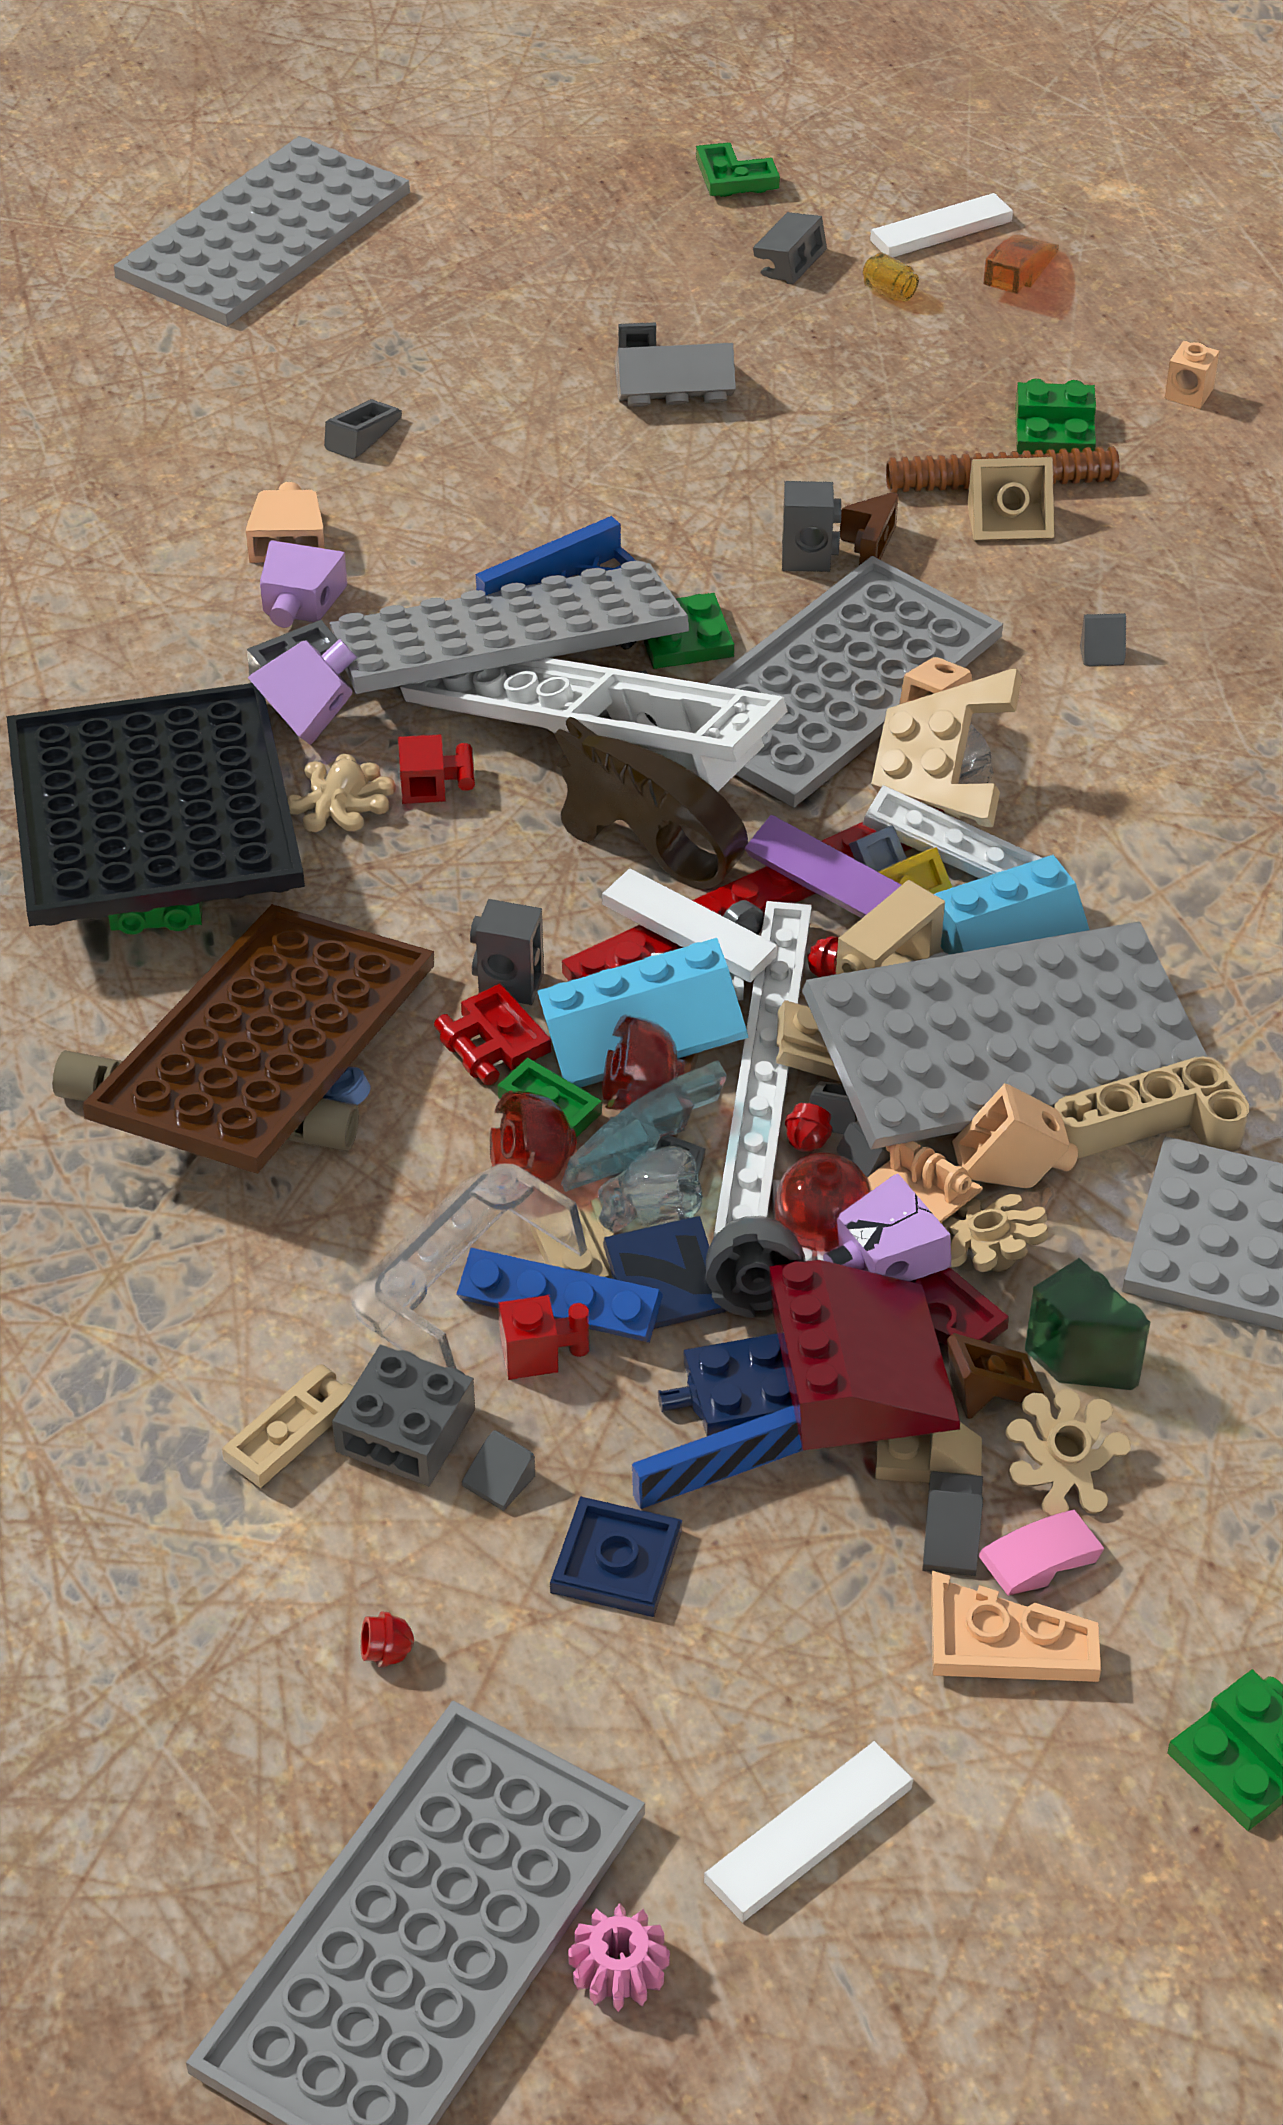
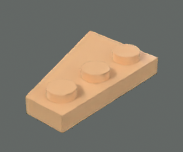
M932 1570L933 1676L1099 1682L1101 1660L1098 1622L1037 1603H1033L1028 1607L998 1598L999 1591L980 1585L977 1591L951 1583V1576Z

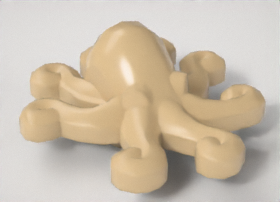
M341 754L336 758V762L332 765L328 775L326 766L323 763L317 761L309 762L305 766V776L311 779L312 792L303 797L291 794L287 796L291 814L298 815L315 808V813L306 814L302 819L304 829L307 831L318 832L323 830L329 816L343 829L356 831L364 825V818L360 813L372 811L376 814H383L389 810V801L386 796L394 794L396 788L393 779L381 776L380 768L377 764L368 762L360 766L352 755Z
M1017 1194L1003 1196L984 1210L979 1199H971L957 1210L959 1216L966 1218V1220L949 1217L941 1223L950 1234L955 1235L951 1242L952 1266L950 1268L961 1266L967 1259V1250L971 1248L974 1254L972 1263L977 1271H1006L1015 1264L1016 1260L1026 1256L1028 1252L1026 1243L1039 1245L1049 1237L1048 1228L1044 1224L1047 1221L1046 1210L1043 1207H1033L1027 1211H1020L1024 1208L1021 1196Z
M1063 1388L1056 1393L1053 1400L1055 1407L1059 1410L1056 1419L1052 1417L1050 1402L1042 1393H1031L1026 1396L1022 1403L1023 1411L1029 1416L1035 1417L1043 1441L1037 1437L1032 1424L1026 1419L1011 1421L1006 1428V1436L1009 1441L1022 1443L1027 1454L1041 1466L1033 1470L1032 1466L1023 1460L1013 1462L1008 1471L1010 1480L1015 1485L1022 1487H1034L1052 1483L1051 1489L1044 1497L1041 1505L1043 1512L1047 1516L1069 1510L1064 1496L1072 1486L1078 1492L1079 1502L1083 1510L1089 1514L1100 1513L1107 1506L1108 1497L1105 1492L1093 1488L1091 1473L1103 1467L1112 1456L1124 1457L1131 1450L1130 1440L1121 1432L1109 1434L1104 1438L1098 1449H1091L1099 1437L1101 1423L1106 1422L1112 1416L1113 1408L1111 1404L1104 1399H1093L1085 1408L1084 1423L1074 1419L1080 1408V1398L1071 1389Z

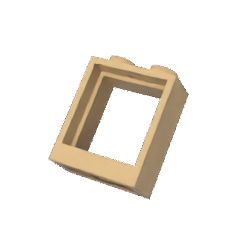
M907 880L838 938L836 974L922 960L940 953L945 901L914 882Z

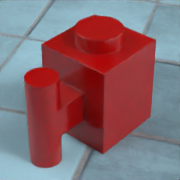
M442 734L398 737L402 804L446 802L444 780H458V787L464 791L475 787L473 748L470 744L461 743L456 746V755L443 756Z
M549 1295L498 1302L500 1341L508 1380L558 1373L559 1347L569 1346L570 1353L576 1357L588 1354L590 1349L589 1309L585 1304L575 1303L569 1307L568 1317L554 1319Z

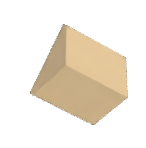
M1053 457L972 459L968 511L974 541L1054 538Z

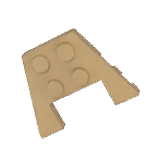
M1009 669L888 708L871 782L875 791L878 793L882 785L926 805L942 809L950 816L959 819L961 816L976 820L978 825L993 827L1000 791L995 783L958 784L972 714L1016 712L1022 677L1018 670Z

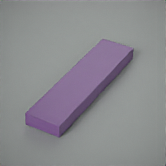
M772 814L745 847L748 856L860 918L867 915L901 886V884Z

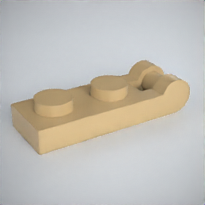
M317 1365L222 1447L223 1460L259 1488H262L333 1425L332 1420L354 1386L349 1383L342 1385L336 1380V1374L325 1365ZM326 1398L322 1403L316 1399Z

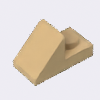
M960 1422V1430L877 1441L875 1479L929 1483L930 1471L981 1476L982 1437Z

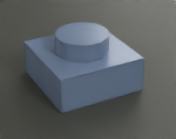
M893 825L849 843L855 860L877 872L907 859Z

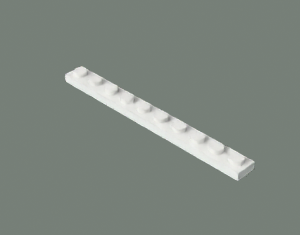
M766 902L761 937L777 944V957L754 979L747 1022L749 1038H745L714 1237L728 1223L742 1217H768L789 1074V1066L776 1063V1057L779 1054V1047H777V1012L784 1000L799 1004L812 905Z

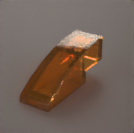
M1021 234L1009 237L998 245L986 258L983 284L1018 294L1023 286L1031 288L1059 251V245Z

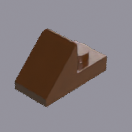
M887 493L842 508L840 539L855 543L854 552L860 554L859 565L871 556L881 560L896 528L899 494Z
M953 1333L947 1339L951 1381L967 1419L973 1418L994 1396L1023 1403L1024 1398L1031 1393L1044 1394L1027 1353Z

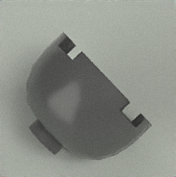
M745 1216L734 1220L716 1234L707 1251L706 1281L712 1291V1298L716 1304L729 1313L748 1318L755 1317V1311L772 1309L769 1266L789 1264L797 1261L805 1262V1254L795 1234L775 1219L764 1216Z

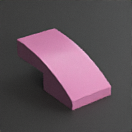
M1070 1510L1030 1523L982 1548L978 1557L1007 1596L1048 1587L1058 1571L1096 1563L1104 1547L1077 1512Z

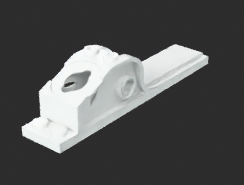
M544 658L422 681L400 687L406 702L542 727L552 731L554 734L558 729L569 733L566 720L569 717H573L598 736L627 741L677 762L708 782L717 792L764 747L762 737L788 712L784 697L553 658ZM606 709L611 719L600 718L597 716H599ZM645 713L649 714L655 720L657 726L650 722V720L646 717Z

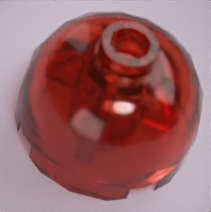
M626 1014L620 1017L612 1036L621 1037L620 1042L614 1051H607L602 1087L603 1100L609 1101L605 1106L606 1109L625 1113H642L652 1110L667 1099L672 1087H680L684 1076L685 1063L684 1060L677 1059L676 1043L671 1034L661 1025L645 1018Z
M509 1091L503 1094L494 1112L503 1114L500 1128H491L490 1159L496 1179H502L505 1176L506 1182L502 1186L515 1189L535 1188L556 1179L566 1166L568 1158L574 1154L576 1149V1133L573 1128H570L569 1120L559 1104L542 1094L526 1091Z
M829 1152L813 1153L800 1158L781 1178L775 1196L776 1220L795 1234L803 1248L819 1252H829L840 1246L837 1218L841 1212L872 1191L870 1181L856 1163L842 1155Z

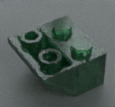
M1078 1258L1033 1287L1024 1351L1059 1383L1133 1390L1139 1386L1151 1322L1137 1305L1129 1303L1111 1287L1109 1281L1102 1273L1094 1271L1082 1259Z

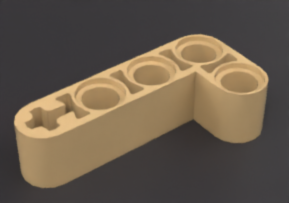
M1204 1056L1194 1057L1065 1096L1059 1099L1054 1107L1062 1115L1069 1142L1077 1146V1159L1188 1125L1192 1127L1205 1146L1234 1152L1242 1145L1249 1113V1103L1225 1067L1219 1061Z

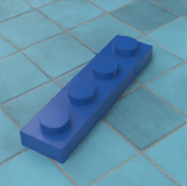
M472 1247L470 1248L456 1294L461 1300L499 1308L498 1302L549 1295L554 1319L568 1317L569 1307L575 1303H582L589 1309V1329L649 1343L663 1298L662 1292L656 1288Z

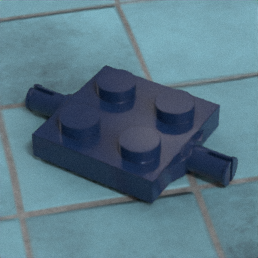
M777 1333L685 1349L684 1366L688 1376L687 1386L663 1391L658 1390V1402L661 1412L691 1407L702 1420L706 1436L793 1406Z

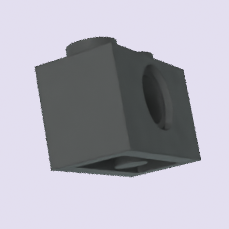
M784 481L782 571L830 572L831 555L839 556L840 531H833V523H841V498H834L833 482Z
M488 899L482 916L474 917L470 931V942L476 944V951L472 962V975L478 976L479 993L500 983L518 1003L532 1005L544 975L542 908Z

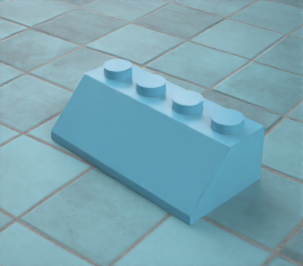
M717 938L693 943L687 947L649 956L643 960L612 969H605L599 973L558 983L537 991L562 1077L579 1088L638 1071L646 1066L658 1065L749 1038L730 972Z

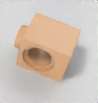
M1183 341L1169 363L1164 399L1201 409L1214 389L1219 350L1208 348L1201 343Z

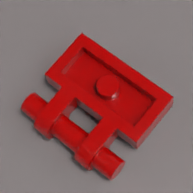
M500 983L462 1001V1018L453 1021L448 1014H442L434 1022V1027L440 1033V1041L449 1051L457 1052L463 1059L462 1065L472 1077H479L485 1085L494 1084L500 1076L499 1071L493 1064L502 1060L513 1071L526 1058L534 1061L551 1052L550 1037ZM480 1035L486 1043L476 1046L470 1039Z

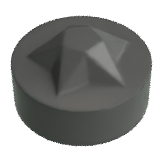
M747 900L733 904L723 915V917L757 935L763 926L764 914L762 910Z

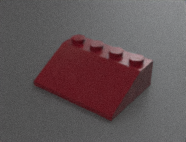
M823 1260L797 1261L789 1264L769 1266L773 1317L803 1451L960 1430L959 1415L921 1284Z

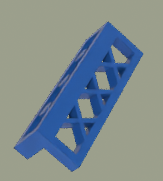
M610 516L475 574L476 590L484 591L485 595L501 591L504 585L511 583H523L527 586L541 583L542 579L549 576L559 575L569 578L574 575L581 576L583 571L592 568H602L605 571L621 568V565L615 568L600 566V564L613 558L621 565L636 560L621 547V524L614 517Z

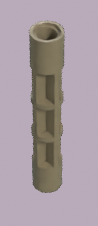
M65 1050L61 1052L54 1068L52 1081L54 1095L84 1102L122 1061ZM322 1098L287 1140L348 1152L352 1148L359 1123L358 1105Z

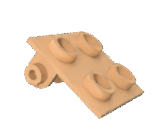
M912 1141L886 1146V1150L890 1152V1160L845 1194L844 1199L854 1204L887 1179L899 1174L939 1222L942 1223L983 1191V1187L973 1182L971 1177L968 1176L967 1170L962 1166L956 1167L946 1161L943 1155L935 1153L930 1147L921 1148L919 1144Z

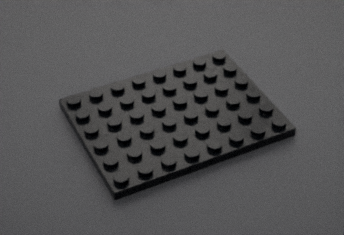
M253 683L6 716L29 927L38 925L53 926L66 921L86 918L101 919L108 915L135 911L149 912L156 908L176 905L192 906L204 901L225 898L239 899L246 895L266 892L282 893L290 889L305 887L304 872L266 700Z

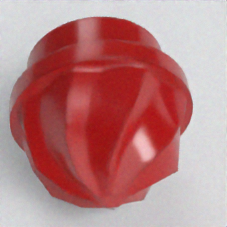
M830 936L826 939L817 940L816 944L810 947V953L807 955L810 971L817 977L836 975L839 937Z
M799 1103L795 1105L793 1113L788 1114L785 1120L789 1143L795 1149L802 1152H812L815 1149L821 1148L831 1137L833 1131L830 1125L831 1114L826 1109L815 1104Z
M381 1611L378 1617L366 1616L362 1624L360 1640L363 1661H375L377 1667H387L388 1665L402 1662L414 1645V1635L405 1619L385 1611Z

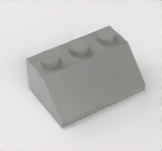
M733 343L618 348L614 364L619 401L628 400V406H647L651 404L650 399H666V404L669 405L689 403L690 397H704V402L718 403L727 401V396L733 395L736 389Z

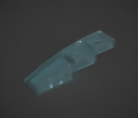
M717 1060L674 1078L639 1098L604 1124L569 1159L561 1182L565 1192L651 1162L660 1139L685 1131L693 1109L718 1100L727 1077L720 1062Z

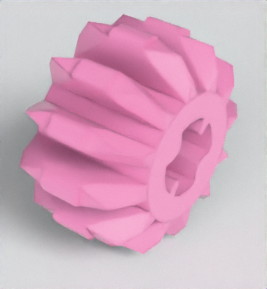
M619 1903L612 1917L608 1918L596 1908L592 1914V1925L578 1923V1927L575 1930L576 1944L571 1945V1948H569V1964L575 1969L573 1980L577 1989L590 1988V2000L594 2006L608 1996L612 1998L613 2007L619 2012L624 2005V1998L631 1997L635 2002L643 2006L647 2000V1989L660 1991L664 1984V1972L662 1970L669 1966L670 1951L667 1949V1946L663 1945L664 1931L661 1925L648 1926V1915L644 1909L630 1918L626 1917L625 1908Z

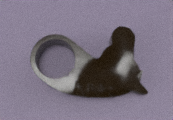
M569 717L566 720L569 733L562 729H558L555 732V738L564 752L557 766L561 768L563 778L567 784V797L560 815L562 824L567 832L582 842H590L596 838L605 826L617 820H623L633 830L662 869L675 880L698 889H709L719 885L746 852L745 847L748 844L746 828L727 800L708 782L677 762L627 741L598 736L577 719ZM680 825L689 827L701 834L710 843L716 854L709 853L695 845L686 836Z

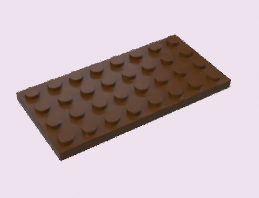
M271 904L83 1102L84 1119L258 1174L434 967V951Z

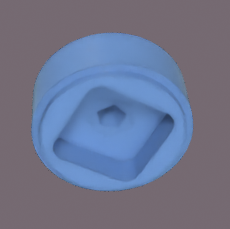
M348 1067L323 1098L358 1105L368 1096L371 1086L360 1068Z

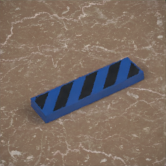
M790 1406L634 1462L632 1464L633 1497L640 1509L803 1451L794 1407Z

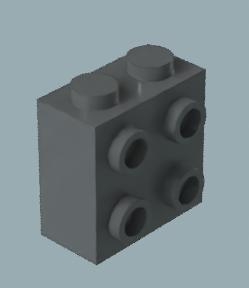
M380 1344L332 1420L336 1452L430 1487L475 1411L474 1378L465 1375L456 1368L442 1367L420 1359L409 1351H398Z

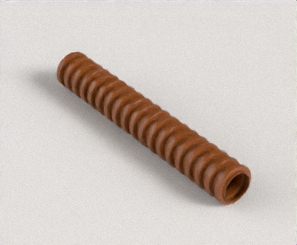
M1109 446L1106 451L1102 447H1097L1095 451H1092L1090 447H1086L1083 449V452H1080L1078 448H1073L1071 452H1067L1066 449H1060L1059 453L1049 449L1046 454H1043L1042 450H1036L1034 454L1026 450L1023 451L1022 455H1019L1017 451H1012L1010 455H1006L1005 452H999L998 456H994L993 452H988L986 457H982L981 453H975L974 457H970L966 453L961 458H958L956 454H951L946 459L944 455H938L937 459L927 455L925 460H921L920 456H914L913 460H909L905 456L901 458V461H896L895 457H890L886 464L887 488L891 493H896L897 489H902L903 493L909 492L910 488H914L915 492H920L925 487L927 491H933L934 487L944 491L946 486H950L952 490H957L958 486L969 489L972 459L1053 457V485L1056 481H1059L1061 485L1067 484L1068 480H1071L1073 484H1078L1080 480H1084L1085 483H1091L1092 479L1102 483L1105 478H1108L1109 482H1115L1119 476V454L1114 446Z

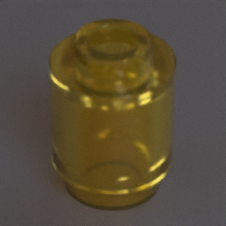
M883 252L870 257L863 267L865 286L893 301H898L899 299L904 302L908 301L918 287L919 277L914 273L913 268Z

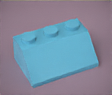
M1054 855L934 894L945 901L941 948L948 954L1090 930L1077 885Z

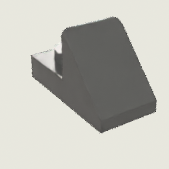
M930 1471L922 1571L932 1572L933 1570L941 1573L976 1576L983 1507V1476Z

